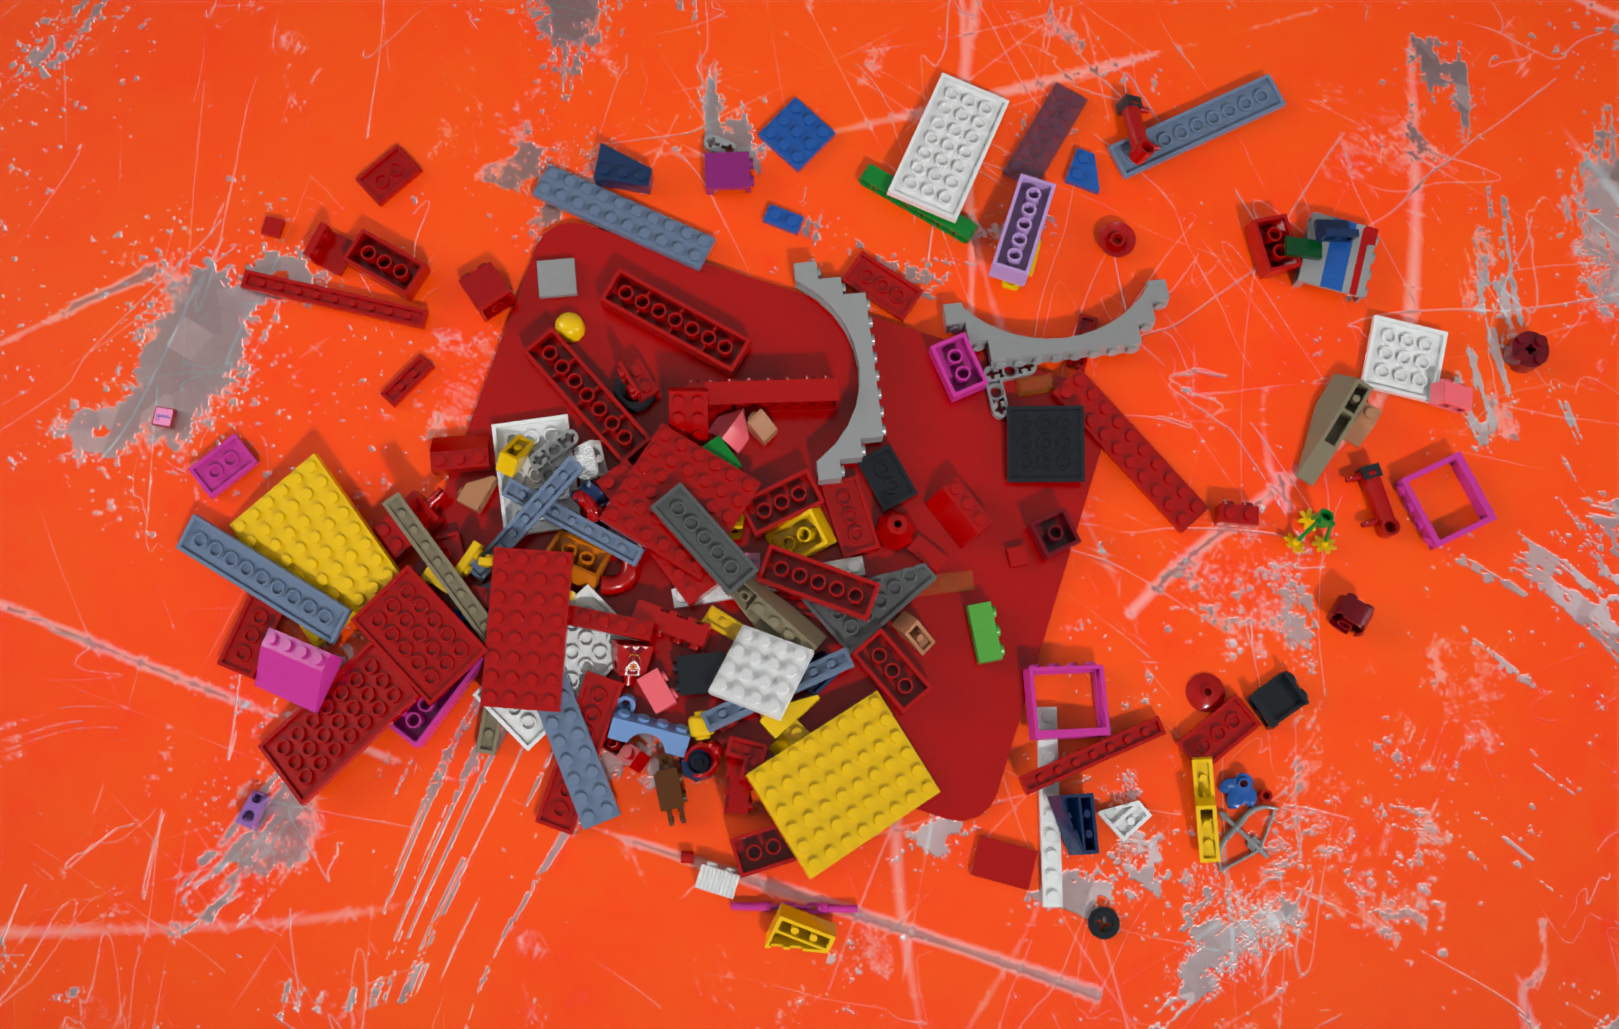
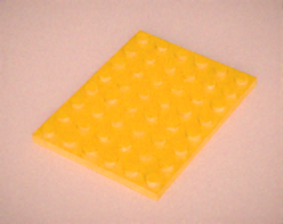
M316 453L312 454L229 524L240 541L353 609L345 626L351 622L350 619L401 571L323 460ZM299 625L313 646L319 648L327 642Z
M878 691L873 692L745 775L809 879H812L940 792Z

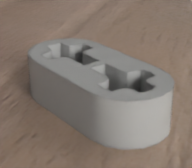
M710 134L704 139V148L708 153L726 152L729 147L732 148V152H737L735 143L717 135ZM715 141V145L709 147V143Z

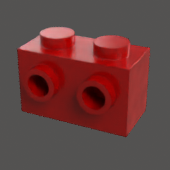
M1222 501V503L1215 507L1214 526L1253 529L1259 525V506H1253V503L1245 502L1237 505L1233 501Z

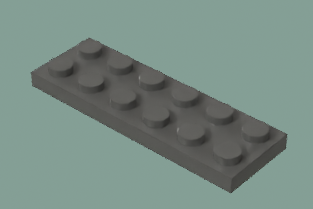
M681 482L650 506L651 511L728 597L759 571L754 563Z

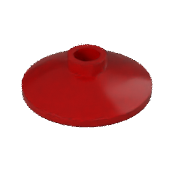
M1111 222L1102 228L1099 234V244L1107 255L1117 258L1124 257L1134 249L1136 236L1133 229L1126 223ZM1113 240H1118L1119 244L1113 243Z
M1202 673L1194 676L1188 682L1186 697L1190 705L1196 710L1211 712L1222 705L1225 698V689L1222 682L1216 676ZM1205 689H1209V690H1210V695H1209V696L1205 695V693H1204V690H1205Z

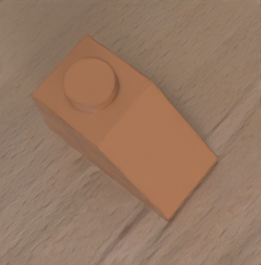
M1365 402L1343 440L1359 448L1374 428L1382 410Z
M490 476L466 483L464 487L459 489L457 501L461 505L480 514L495 490L498 479Z
M905 610L891 624L899 635L922 656L935 643V640L922 624Z

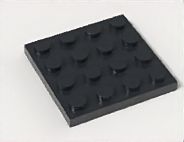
M1084 405L1007 406V483L1085 482Z

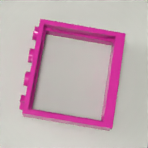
M1461 451L1394 483L1398 490L1396 493L1402 497L1406 511L1411 514L1414 526L1421 532L1423 542H1426L1430 551L1497 519ZM1449 463L1480 521L1440 540L1409 482Z
M1077 662L1066 663V666H1059V663L1047 664L1048 667H1041V664L1029 665V668L1023 670L1029 741L1095 738L1111 735L1103 665H1096V662H1085L1084 665L1078 666ZM1091 673L1097 728L1039 731L1034 676Z

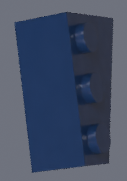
M601 143L594 173L596 185L650 195L654 179L653 170Z
M1093 793L1047 796L1068 854H1098L1099 845Z

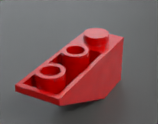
M606 738L603 748L639 774L651 759L650 756L629 741L626 743Z

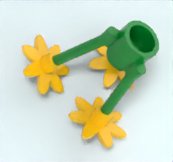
M1310 508L1307 509L1306 513L1300 511V515L1303 518L1299 519L1298 522L1305 523L1303 527L1305 531L1295 538L1291 533H1288V537L1284 536L1285 541L1288 542L1286 546L1292 547L1294 553L1298 551L1304 553L1302 548L1305 545L1301 543L1302 539L1311 531L1315 532L1316 526L1321 529L1328 527L1323 538L1315 536L1316 541L1311 544L1318 547L1317 552H1321L1324 549L1326 554H1330V549L1337 550V547L1332 545L1336 540H1329L1332 528L1336 523L1333 521L1334 514L1328 509L1321 508L1319 512L1312 514Z

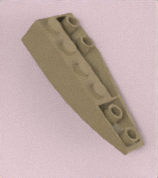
M1337 373L1333 374L1315 405L1295 477L1310 486L1314 485L1351 428L1374 387L1356 377Z
M751 578L731 595L757 630L804 646L813 651L827 638L823 632L793 606Z

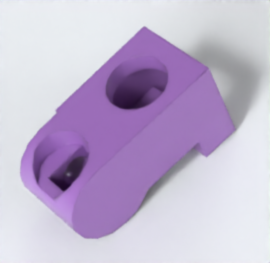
M254 789L235 822L257 831L260 825L259 821L269 804L271 796Z

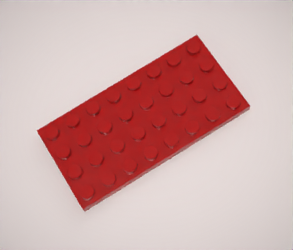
M494 547L485 645L488 651L484 656L480 706L561 712L574 562L573 552Z
M369 641L337 671L318 714L300 706L258 745V748L298 802L305 806L412 707L421 696Z

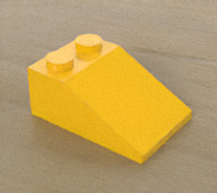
M820 507L810 508L765 535L769 544L806 557H810L837 542Z
M815 695L790 702L781 721L761 714L760 724L777 740L796 720H799L819 701L820 697Z

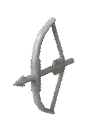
M1269 805L1252 807L1241 815L1236 822H1233L1228 817V813L1219 811L1222 821H1226L1231 825V828L1226 831L1219 843L1220 861L1224 846L1236 832L1247 840V847L1252 851L1225 867H1222V862H1218L1220 873L1258 852L1265 858H1269V855L1262 848L1275 814L1279 810L1278 807ZM1263 809H1272L1273 813L1262 841L1257 837L1250 838L1241 829L1242 824L1253 813Z

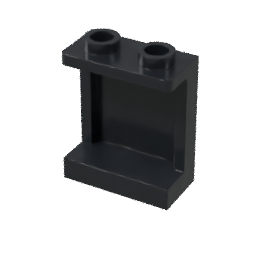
M724 651L676 656L677 661L673 662L674 673H678L679 681H675L676 693H680L681 697L709 693L708 690L725 659Z
M1287 670L1280 672L1244 698L1267 730L1274 729L1282 720L1302 706L1310 703L1307 699V693L1298 687L1295 676L1291 672L1288 673Z

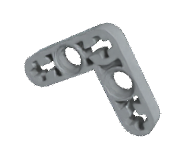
M1033 362L1028 364L1032 366L1030 371L1026 368L1021 369L1019 374L1018 367L1009 366L1015 370L1013 375H1007L1004 372L1005 368L1001 369L1002 377H1000V374H996L993 379L987 376L989 371L995 374L999 372V369L990 366L984 369V374L988 380L985 390L991 414L995 419L1002 420L1007 416L1008 402L1003 382L1032 376L1037 368V365H1034ZM997 388L1000 390L1001 395L993 397L990 390ZM998 401H1000V408L1004 409L1002 414L996 412L998 408Z
M572 429L563 431L530 456L529 462L544 483L547 481L544 478L546 472L556 471L552 463L578 445L579 436L577 432ZM568 434L570 436L574 435V442L571 443L570 441H567L566 443H564L567 440L566 436ZM559 440H562L566 448L563 449ZM552 445H558L560 451L558 454L552 455L549 453V448ZM546 451V453H547V455L550 457V459L548 460V459L545 457V458H543V459L541 460V461H542V464H541V465H539L538 463H537V464H534V463L536 462L535 458H536V457H538V458L544 457L545 455H544V453H542V452ZM569 488L558 499L559 501H564L569 497Z

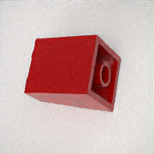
M491 261L482 263L477 267V270L464 274L459 280L461 287L485 323L512 307L516 302L512 291Z

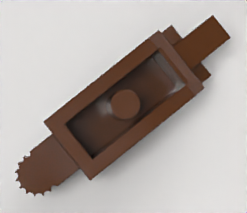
M671 754L660 755L659 771L654 775L661 812L667 811L669 825L673 826L675 821L672 809L679 808L680 821L682 824L686 823L684 807L685 802H688L686 790L682 791L681 783L684 782L683 773L675 767Z

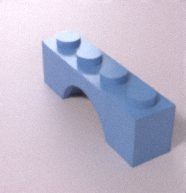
M616 709L607 738L627 743L630 738L637 734H651L662 742L665 753L684 758L691 734L689 733V727L684 724L670 723L665 719H654L646 714L631 713L627 709Z

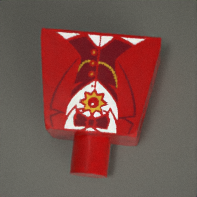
M612 639L613 670L622 676V682L625 683V686L633 685L634 676H644L646 674L654 649L650 642Z

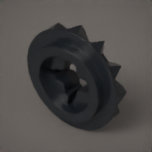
M1098 907L1091 911L1088 917V928L1092 935L1105 940L1117 934L1120 920L1114 910L1108 907ZM1105 916L1106 922L1111 924V926H1104L1101 932V925L1096 920H1102Z

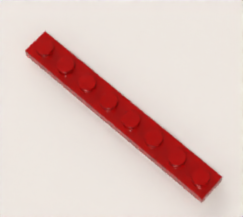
M1158 715L1018 776L1025 795H1029L1167 733Z

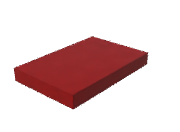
M397 144L355 180L382 207L423 171Z
M979 836L970 875L1029 891L1038 851Z

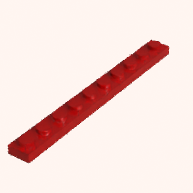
M246 269L240 286L243 290L425 330L429 311Z
M467 584L485 609H489L490 589ZM570 605L568 626L651 642L655 622Z

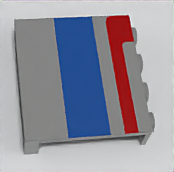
M1313 212L1307 220L1304 238L1316 240L1314 221L1316 219H1343ZM1349 221L1350 229H1359L1360 236L1350 243L1322 242V259L1318 261L1301 258L1303 265L1296 268L1292 286L1300 288L1304 283L1354 296L1356 297L1354 303H1358L1362 298H1365L1368 292L1366 284L1372 274L1370 266L1376 256V253L1373 252L1379 242V236H1377L1379 229Z

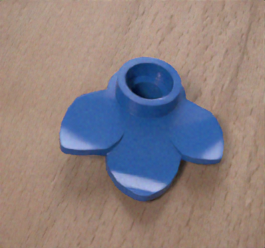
M1238 773L1234 778L1224 779L1218 788L1220 792L1227 794L1226 801L1229 809H1236L1243 805V803L1252 808L1256 803L1257 792L1253 788L1252 777L1247 773ZM1242 780L1247 781V784L1245 786L1240 785V782Z

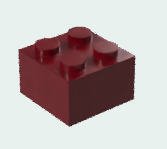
M1064 507L1029 523L1026 527L1043 561L1059 555L1082 542Z

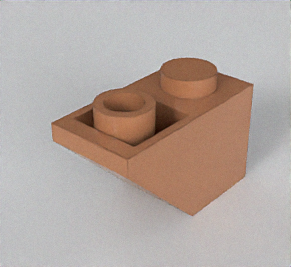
M762 409L758 412L753 411L747 418L749 420L747 422L748 431L763 446L777 434L776 426Z

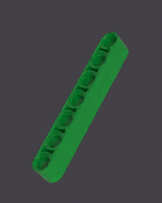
M872 164L866 166L858 179L862 186L960 242L969 243L978 228L973 221L959 214L956 223H953L887 195L894 176Z

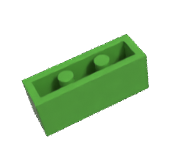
M991 601L968 605L966 612L977 664L1002 660L1005 650L1003 644L999 643L998 636H1001L999 625L995 624L994 617H997L995 606L991 605Z

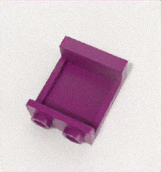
M749 151L704 153L707 195H714L716 190L746 189L747 193H751V187H754V175H750V169H753V158H749Z

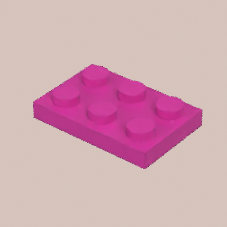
M234 433L188 470L210 498L215 499L260 463L238 435Z

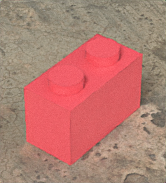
M1440 379L1439 382L1431 383L1430 406L1457 414L1472 411V388L1466 387L1463 383H1453L1450 379Z
M658 668L637 679L656 715L678 704L676 701L678 698L677 693L673 687L669 689L666 684L669 679L663 670L660 672Z

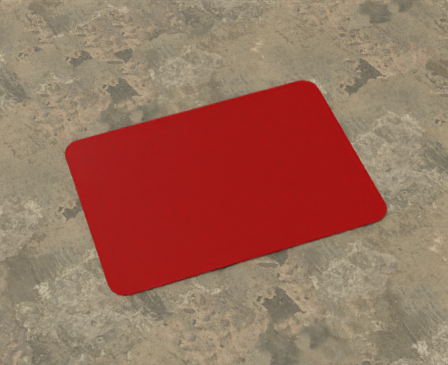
M571 222L557 225L546 232L536 246L466 435L491 433L493 471L450 475L444 491L448 496L440 502L437 509L446 520L431 536L434 537L459 531L464 553H466L474 540L485 546L483 548L484 551L504 529L498 484L480 514L461 505L457 501V493L466 483L490 476L498 479L492 424L568 414L570 429L575 430L579 436L578 445L588 440H599L523 353L524 349L551 327L555 329L556 319L561 314L567 312L576 313L585 324L584 336L574 343H566L613 396V385L616 382V378L619 377L616 370L619 368L617 362L621 360L624 367L638 359L641 360L659 389V393L656 394L655 401L652 402L650 408L648 407L645 411H640L639 413L629 412V414L651 438L661 423L669 427V387L684 388V383H688L689 380L708 382L710 379H717L719 382H725L727 379L746 381L748 378L765 380L768 377L785 380V377L804 379L806 376L823 378V376L827 375L839 378L840 401L838 410L765 412L776 426L777 434L763 446L748 431L749 440L740 453L737 454L731 450L742 465L739 470L761 482L757 492L808 468L823 499L821 485H818L816 462L836 444L847 428L856 407L858 396V369L849 340L833 315L810 296L704 263L699 272L617 234L589 225ZM574 258L578 296L540 299L537 261ZM618 268L751 339V348L734 377L726 375L602 307L600 298ZM872 316L873 327L870 328V333L874 334L875 345H872V349L877 354V363H874L875 370L879 371L877 388H881L882 399H879V405L883 406L884 417H881L882 424L886 426V435L883 436L882 442L864 444L866 456L890 444L918 495L883 512L856 463L840 464L844 465L845 477H842V479L858 475L875 530L878 518L889 511L896 510L908 513L916 526L913 541L920 534L949 557L937 574L931 570L938 578L882 627L884 632L933 688L901 715L851 657L854 667L841 672L817 694L820 697L819 701L798 721L811 733L873 692L878 691L940 790L938 794L916 809L948 820L966 821L979 817L989 809L998 793L1025 703L1023 670L1029 668V665L1037 664L1071 551L1069 549L1043 561L1026 527L1029 523L1064 507L1077 531L1101 448L1084 430L1085 482L1007 483V416L1002 420H997L992 416L985 389L951 403L928 354L930 346L945 339ZM974 351L984 372V369L989 366L987 353ZM1026 365L1023 368L1018 367V373L1020 374L1021 369L1025 368L1030 371L1032 367ZM1006 367L1004 372L1011 376L1015 373V370L1012 367ZM999 369V372L995 374L989 371L987 376H990L991 379H993L994 375L1000 374V377H1002L1001 369ZM1036 369L1035 373L1030 377L1003 382L1008 406H1062L1051 393L1065 382L1067 378ZM626 387V389H625L626 396H627L629 399H632V397L630 396V394H629V392H628V388ZM997 388L990 390L993 397L1001 395L1000 390ZM998 401V408L996 412L1002 414L1004 409L1000 408V401ZM728 413L708 414V430L719 416ZM745 413L746 422L749 421L747 418L751 413ZM708 434V442H710L714 437ZM601 443L607 469L610 471L620 463ZM640 456L631 462L632 466H634ZM579 477L577 478V487H578L579 484H580V478H579ZM956 477L961 480L993 521L990 527L961 549L925 504L941 488ZM825 503L824 507H822L821 510L836 538L831 518ZM744 519L742 538L733 541L743 552H761L762 565L769 543L765 535L755 540ZM600 520L595 522L609 530V526ZM558 531L526 535L515 548L546 551ZM838 541L808 557L822 563L843 559ZM880 544V549L853 556H862L866 575L861 577L867 579L907 567H913L922 564V562L907 551L910 545L900 551L883 548ZM1026 545L1030 563L1010 568L1006 549ZM647 550L644 551L641 557L640 574L632 587L622 593L602 595L600 580L594 590L618 615L632 617L637 602L640 599L663 607L665 611H675L683 615L682 617L695 618L704 625L702 620L713 605L742 624L756 629L734 599L696 605L691 608L675 609L671 591L675 587ZM611 555L603 575H616L619 573L622 567V560ZM420 556L415 571L421 576L426 570V564ZM471 572L469 574L471 584L479 587L490 582L492 577L491 573L484 582H480ZM572 583L571 591H574L577 595L583 588ZM780 591L774 592L775 594L789 595ZM991 601V605L995 606L997 617H994L995 624L1000 627L1001 636H998L999 643L1004 646L1005 655H1002L1003 659L1000 661L978 665L966 607ZM904 610L915 617L935 640V643L923 656L903 639L891 625ZM806 617L827 636L814 651V654L823 650L829 655L843 648L817 618ZM470 623L467 624V626L473 631V633L482 641V639L479 637V635L476 633V631L473 629ZM712 629L705 650L700 649L697 652L689 649V645L681 642V645L671 642L670 637L663 635L660 638L652 635L650 643L654 646L646 674L656 668L660 672L663 670L669 679L666 684L669 689L673 687L676 692L675 681H679L678 673H674L673 662L677 661L676 656L724 651V657L726 658L733 641ZM613 669L605 676L622 682V676L618 675ZM634 676L633 685H624L622 694L629 693L635 697L636 706L633 713L646 714L654 719H665L670 723L684 724L689 727L688 719L694 716V712L707 711L727 702L709 693L687 695L685 697H681L680 693H677L678 698L676 701L678 704L656 715L637 682V679L642 676ZM804 689L794 694L790 702L808 698L811 695ZM628 700L623 701L626 704L630 703ZM757 712L739 719L740 722L724 734L720 729L715 730L711 738L707 739L727 746L731 735L768 745V748L776 741L760 724L761 714ZM768 749L765 759L769 760L775 755Z

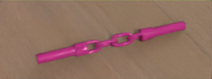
M763 901L761 903L731 902V910L771 913V910H778L780 904L784 903L786 905H793L792 907L799 910H806L808 913H858V905L810 902L807 905H796L794 902H780L778 905H773L771 901ZM811 905L817 906V910H810Z

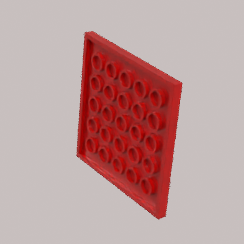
M661 423L599 517V520L701 581L706 571L651 511L650 506L681 482L729 536L761 486V482Z

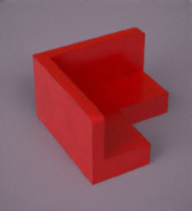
M730 735L725 756L744 761L739 777L740 781L750 783L745 775L765 762L768 745Z

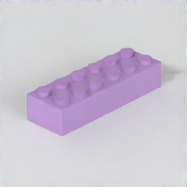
M1020 174L988 276L1022 287L1025 286L1056 184Z

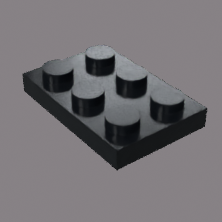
M890 444L862 458V462L856 463L883 512L918 495Z

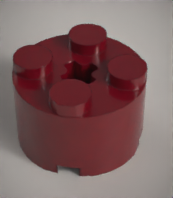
M1525 331L1518 334L1503 348L1504 362L1511 367V370L1517 373H1528L1544 364L1549 356L1547 337L1533 331Z
M1347 593V595H1340L1336 598L1326 618H1330V625L1344 634L1352 632L1354 633L1353 636L1360 637L1372 619L1375 609L1372 605L1358 600V596L1355 594Z

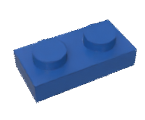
M772 204L769 205L763 219V223L796 236L804 221L803 216Z

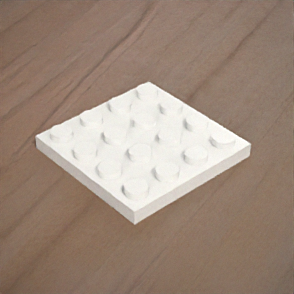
M1374 315L1372 317L1361 380L1374 387L1373 390L1430 404L1431 383L1439 382L1448 332Z
M743 624L708 692L710 695L781 721L814 655V651Z

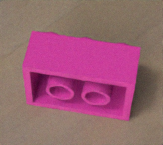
M965 332L930 346L928 354L951 403L986 389L988 380Z

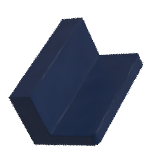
M1316 219L1314 221L1316 242L1350 243L1360 236L1359 229H1350L1348 220Z

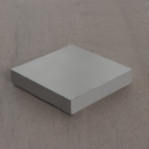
M574 258L537 261L540 299L578 296Z

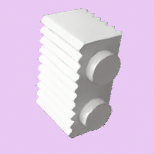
M588 440L573 448L574 458L586 468L579 476L580 479L589 480L595 484V481L608 473L600 440Z
M707 861L706 864L702 863L695 887L733 899L740 875L737 874L738 870L729 867L722 870L718 868L719 864Z

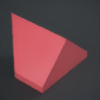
M744 408L719 416L708 430L709 435L714 438L720 436L728 448L737 454L740 453L749 440Z

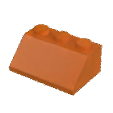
M561 529L558 530L546 551L573 552L572 583L582 588L588 584L593 590L599 584L612 555L592 543Z

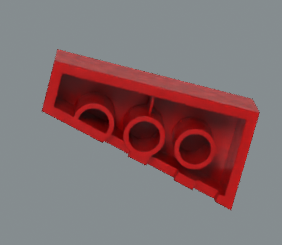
M640 599L632 615L633 618L655 622L654 636L660 638L663 635L670 637L671 642L681 645V642L689 645V649L697 652L700 649L705 650L713 629L709 623L705 622L702 625L695 618L682 617L683 615L675 611H665L663 607Z

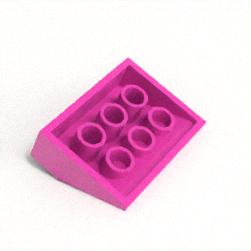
M269 627L260 647L255 686L318 714L343 658Z

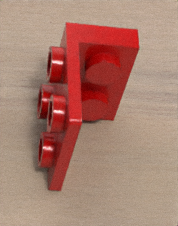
M320 222L302 254L309 262L338 276H342L347 268L342 258L353 241L333 232L327 224Z
M640 359L624 367L621 360L617 362L619 367L616 369L618 376L623 384H628L626 386L633 400L637 399L639 403H642L659 393V389Z

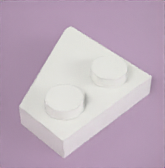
M1139 800L1097 812L1098 816L1122 842L1127 840L1152 816Z

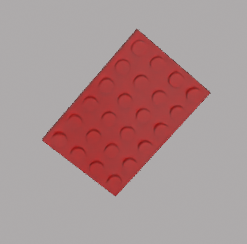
M409 564L350 619L429 706L437 702L488 651L485 644Z

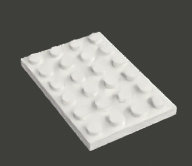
M568 414L492 424L496 465L500 451L518 434L534 441V447L530 451L522 469L513 479L538 491L544 482L532 468L529 458L535 451L563 431L570 429ZM568 434L566 436L567 440L564 443L567 441L572 443L571 436ZM559 440L563 449L566 448L562 440ZM552 445L549 448V453L552 455H556L560 451L558 445ZM573 449L552 463L556 470L569 455L574 457ZM546 451L542 452V453H544V455H545L544 457H542V458L536 457V458H535L536 462H535L534 464H537V463H538L539 465H541V464H542V461H541V460H542L543 458H545V457H546L548 460L550 459V457L547 455ZM497 470L503 528H505L523 506L501 495L509 479L512 477L504 475ZM546 472L545 480H548L554 472ZM577 479L569 487L570 493L578 489ZM570 495L564 501H556L581 515L578 504L573 501ZM542 517L526 535L565 529Z

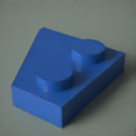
M1077 148L1064 183L1098 195L1100 188L1095 154Z

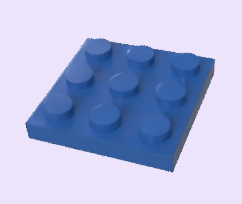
M795 97L758 134V138L798 173L835 136L836 132Z

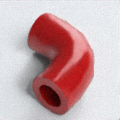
M641 559L637 567L622 560V567L619 573L616 575H602L601 594L612 595L622 593L632 587L640 574Z

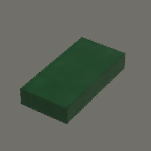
M1286 236L1284 238V256L1319 261L1322 259V242Z

